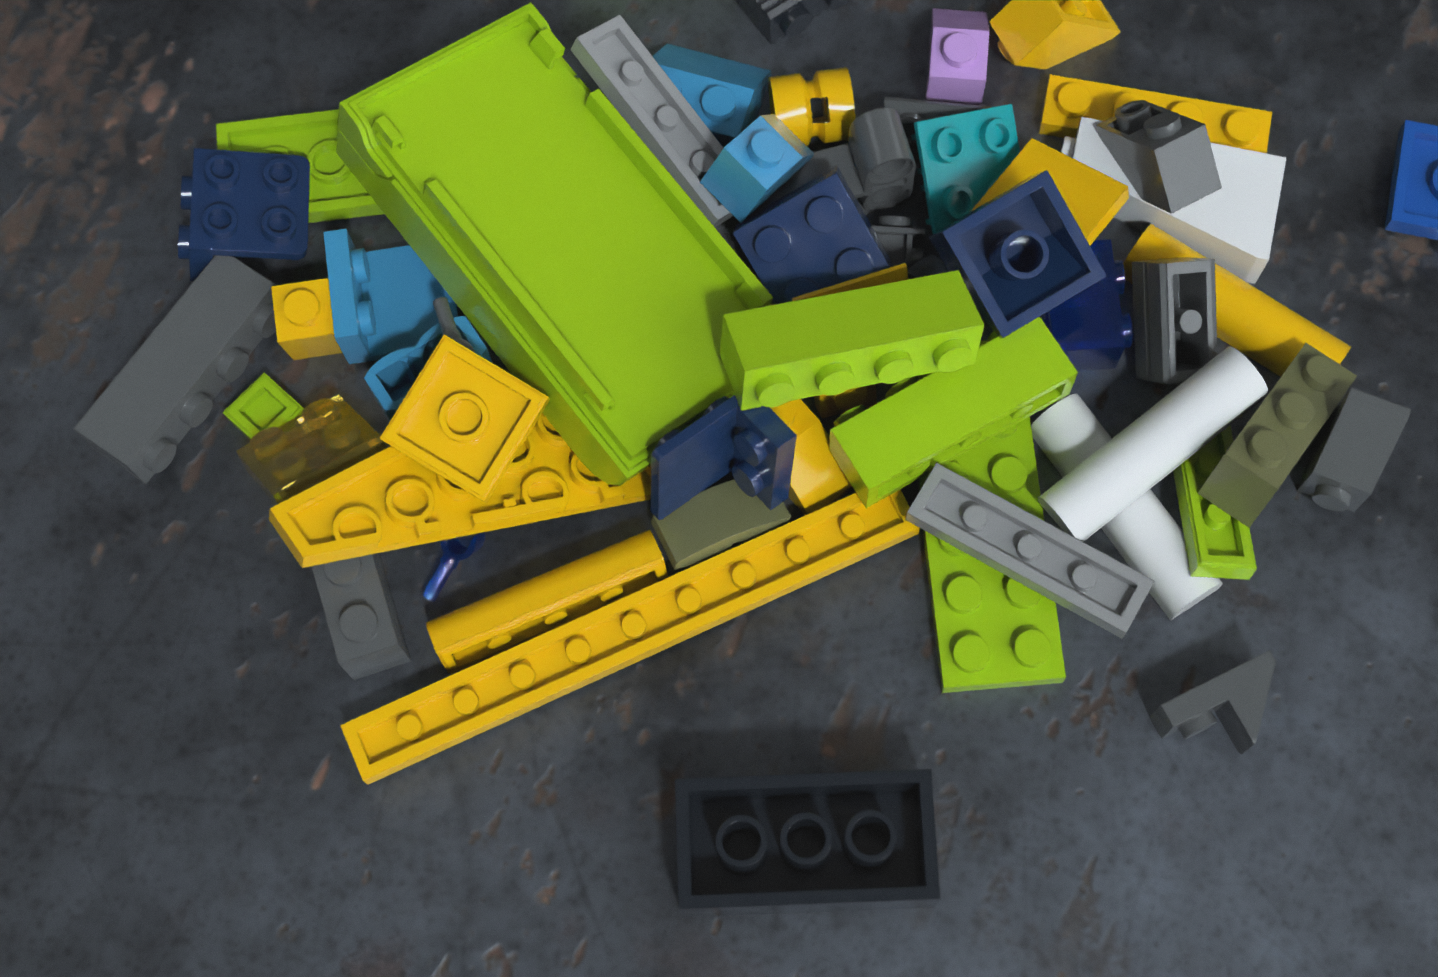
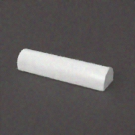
M1228 346L1040 495L1038 502L1065 533L1084 542L1263 400L1268 393L1264 379L1255 366L1241 352Z
M1078 394L1069 395L1043 412L1031 425L1033 439L1062 477L1066 476L1112 439ZM1151 489L1101 528L1130 568L1154 580L1149 593L1170 621L1218 590L1223 584L1219 578L1190 576L1183 531Z

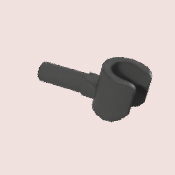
M440 297L435 299L433 306L443 335L448 336L476 353L472 345L462 339L460 331L457 330L447 298Z

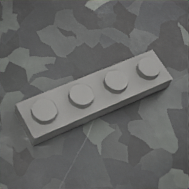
M618 15L576 37L570 49L620 115L711 224L717 227L733 217L700 183L723 150L722 145L622 16Z
M938 463L935 464L906 515V521L1121 639L1127 633L1154 583V580Z

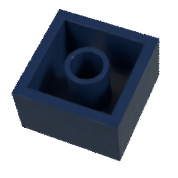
M837 165L753 213L742 223L738 222L733 231L735 238L763 286L773 297L774 305L791 302L794 297L894 267Z

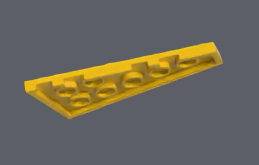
M542 413L487 503L390 446L269 509V521L300 566L305 568L651 500V466L621 486L609 485L596 477L579 460Z

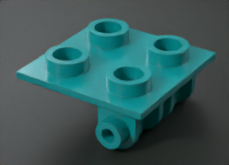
M1012 104L914 122L915 134L911 135V139L916 140L919 162L921 163V168H917V174L923 175L924 185H920V191H925L929 218L925 219L926 225H931L932 234L970 213L1020 153Z

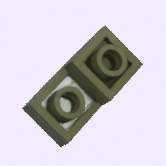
M734 479L701 491L662 520H658L653 515L651 524L675 570L699 564L730 550L733 543L753 539L790 522L791 515L784 502L770 510L757 495L754 497L746 495Z

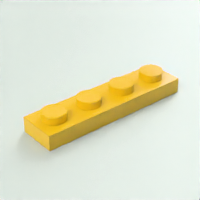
M1050 74L1039 134L1061 138L1065 136L1075 138L1081 117L1105 121L1115 116V111L1120 106L1132 101L1145 100L1205 124L1211 143L1267 154L1272 118L1271 111Z

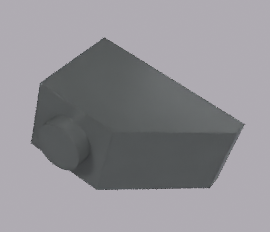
M1351 387L1317 433L1297 491L1312 496V500L1325 509L1339 512L1346 510L1355 512L1372 494L1408 421L1411 409Z

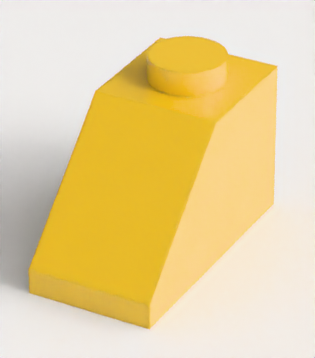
M1011 0L989 21L1000 39L998 41V48L1010 63L1015 66L1043 70L1103 44L1121 32L1101 0Z
M801 399L788 401L777 407H770L797 435L789 498L804 515H807L838 501L852 490V485L829 451L830 437L820 420Z

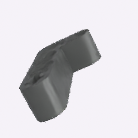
M879 108L857 117L850 125L848 144L813 152L814 156L753 213L836 165L839 167L865 215L886 210L904 202L912 193L916 164L898 111L893 108ZM734 216L715 227L732 249L741 247L733 234L734 228L739 222Z

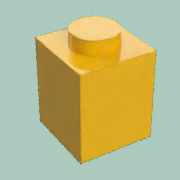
M328 278L271 286L277 342L293 360L343 353L334 337Z

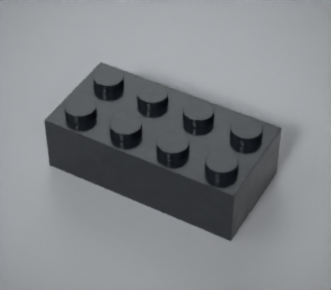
M931 769L675 779L678 906L682 917L934 908L940 900Z

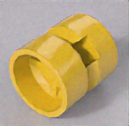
M847 67L816 71L812 80L806 81L800 73L768 78L770 113L775 114L806 146H808L812 137H818L823 144L848 141L850 125L856 118L851 78ZM810 98L822 99L823 117L812 119Z

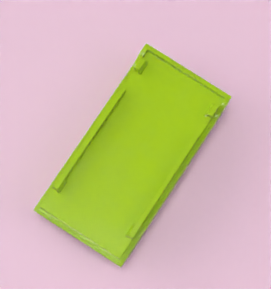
M529 3L339 102L337 154L511 374L550 398L542 413L579 460L602 481L609 485L621 486L651 466V454L663 436L672 430H684L700 419L705 410L717 399L725 396L731 398L735 395L720 356L723 314L769 306L773 297L600 89L591 92L579 77H575L577 74L562 57L565 47L552 33L545 18L532 3Z

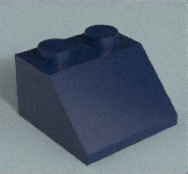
M1047 170L1023 180L929 236L948 272L959 270L979 314L999 338L1008 336L1107 277Z

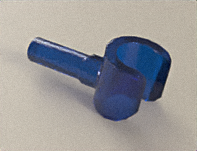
M484 532L476 534L469 543L468 548L459 543L458 537L441 541L444 555L423 591V597L435 602L460 560L470 557L482 548L485 541Z

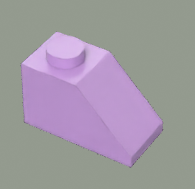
M932 9L925 101L969 105L982 104L987 76L989 46L987 12Z

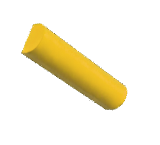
M1150 224L1128 254L1118 276L1132 284L1133 261L1177 257H1207L1155 225ZM1215 263L1217 337L1280 377L1305 343L1311 345L1338 364H1341L1351 349L1350 345Z
M649 529L426 622V627L436 654L448 674H453L669 576L663 555Z

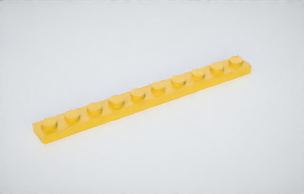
M901 489L868 508H865L857 493L849 495L340 725L363 782L369 785L918 535L920 528L905 520L910 507Z

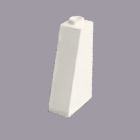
M1081 117L1076 137H1064L1061 153L1128 186L1129 199L1114 218L1142 232L1150 224H1153L1205 257L1215 259V263L1244 281L1256 284L1269 261L1286 157L1210 142L1222 188L1171 214L1140 198L1098 135L1096 125L1103 121Z

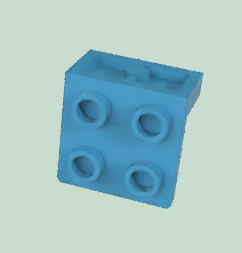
M346 228L323 232L334 337L349 364L380 360L393 351L415 347L419 339L429 329L439 323L433 306V301L437 298H447L453 318L459 317L457 304L438 280L428 271L427 266L410 245L366 252L364 248H355Z

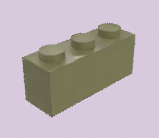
M1305 343L1221 458L1198 494L1250 528L1294 468L1357 375Z

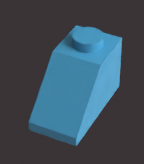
M775 114L760 115L723 148L700 183L742 223L814 156V153Z

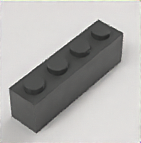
M215 255L73 429L94 450L146 485L155 473L162 472L172 462L176 454V446L188 431L199 426L208 417L213 406V400L224 386L241 376L247 367L249 355L261 340L270 337L276 332L271 286L276 285L233 256Z

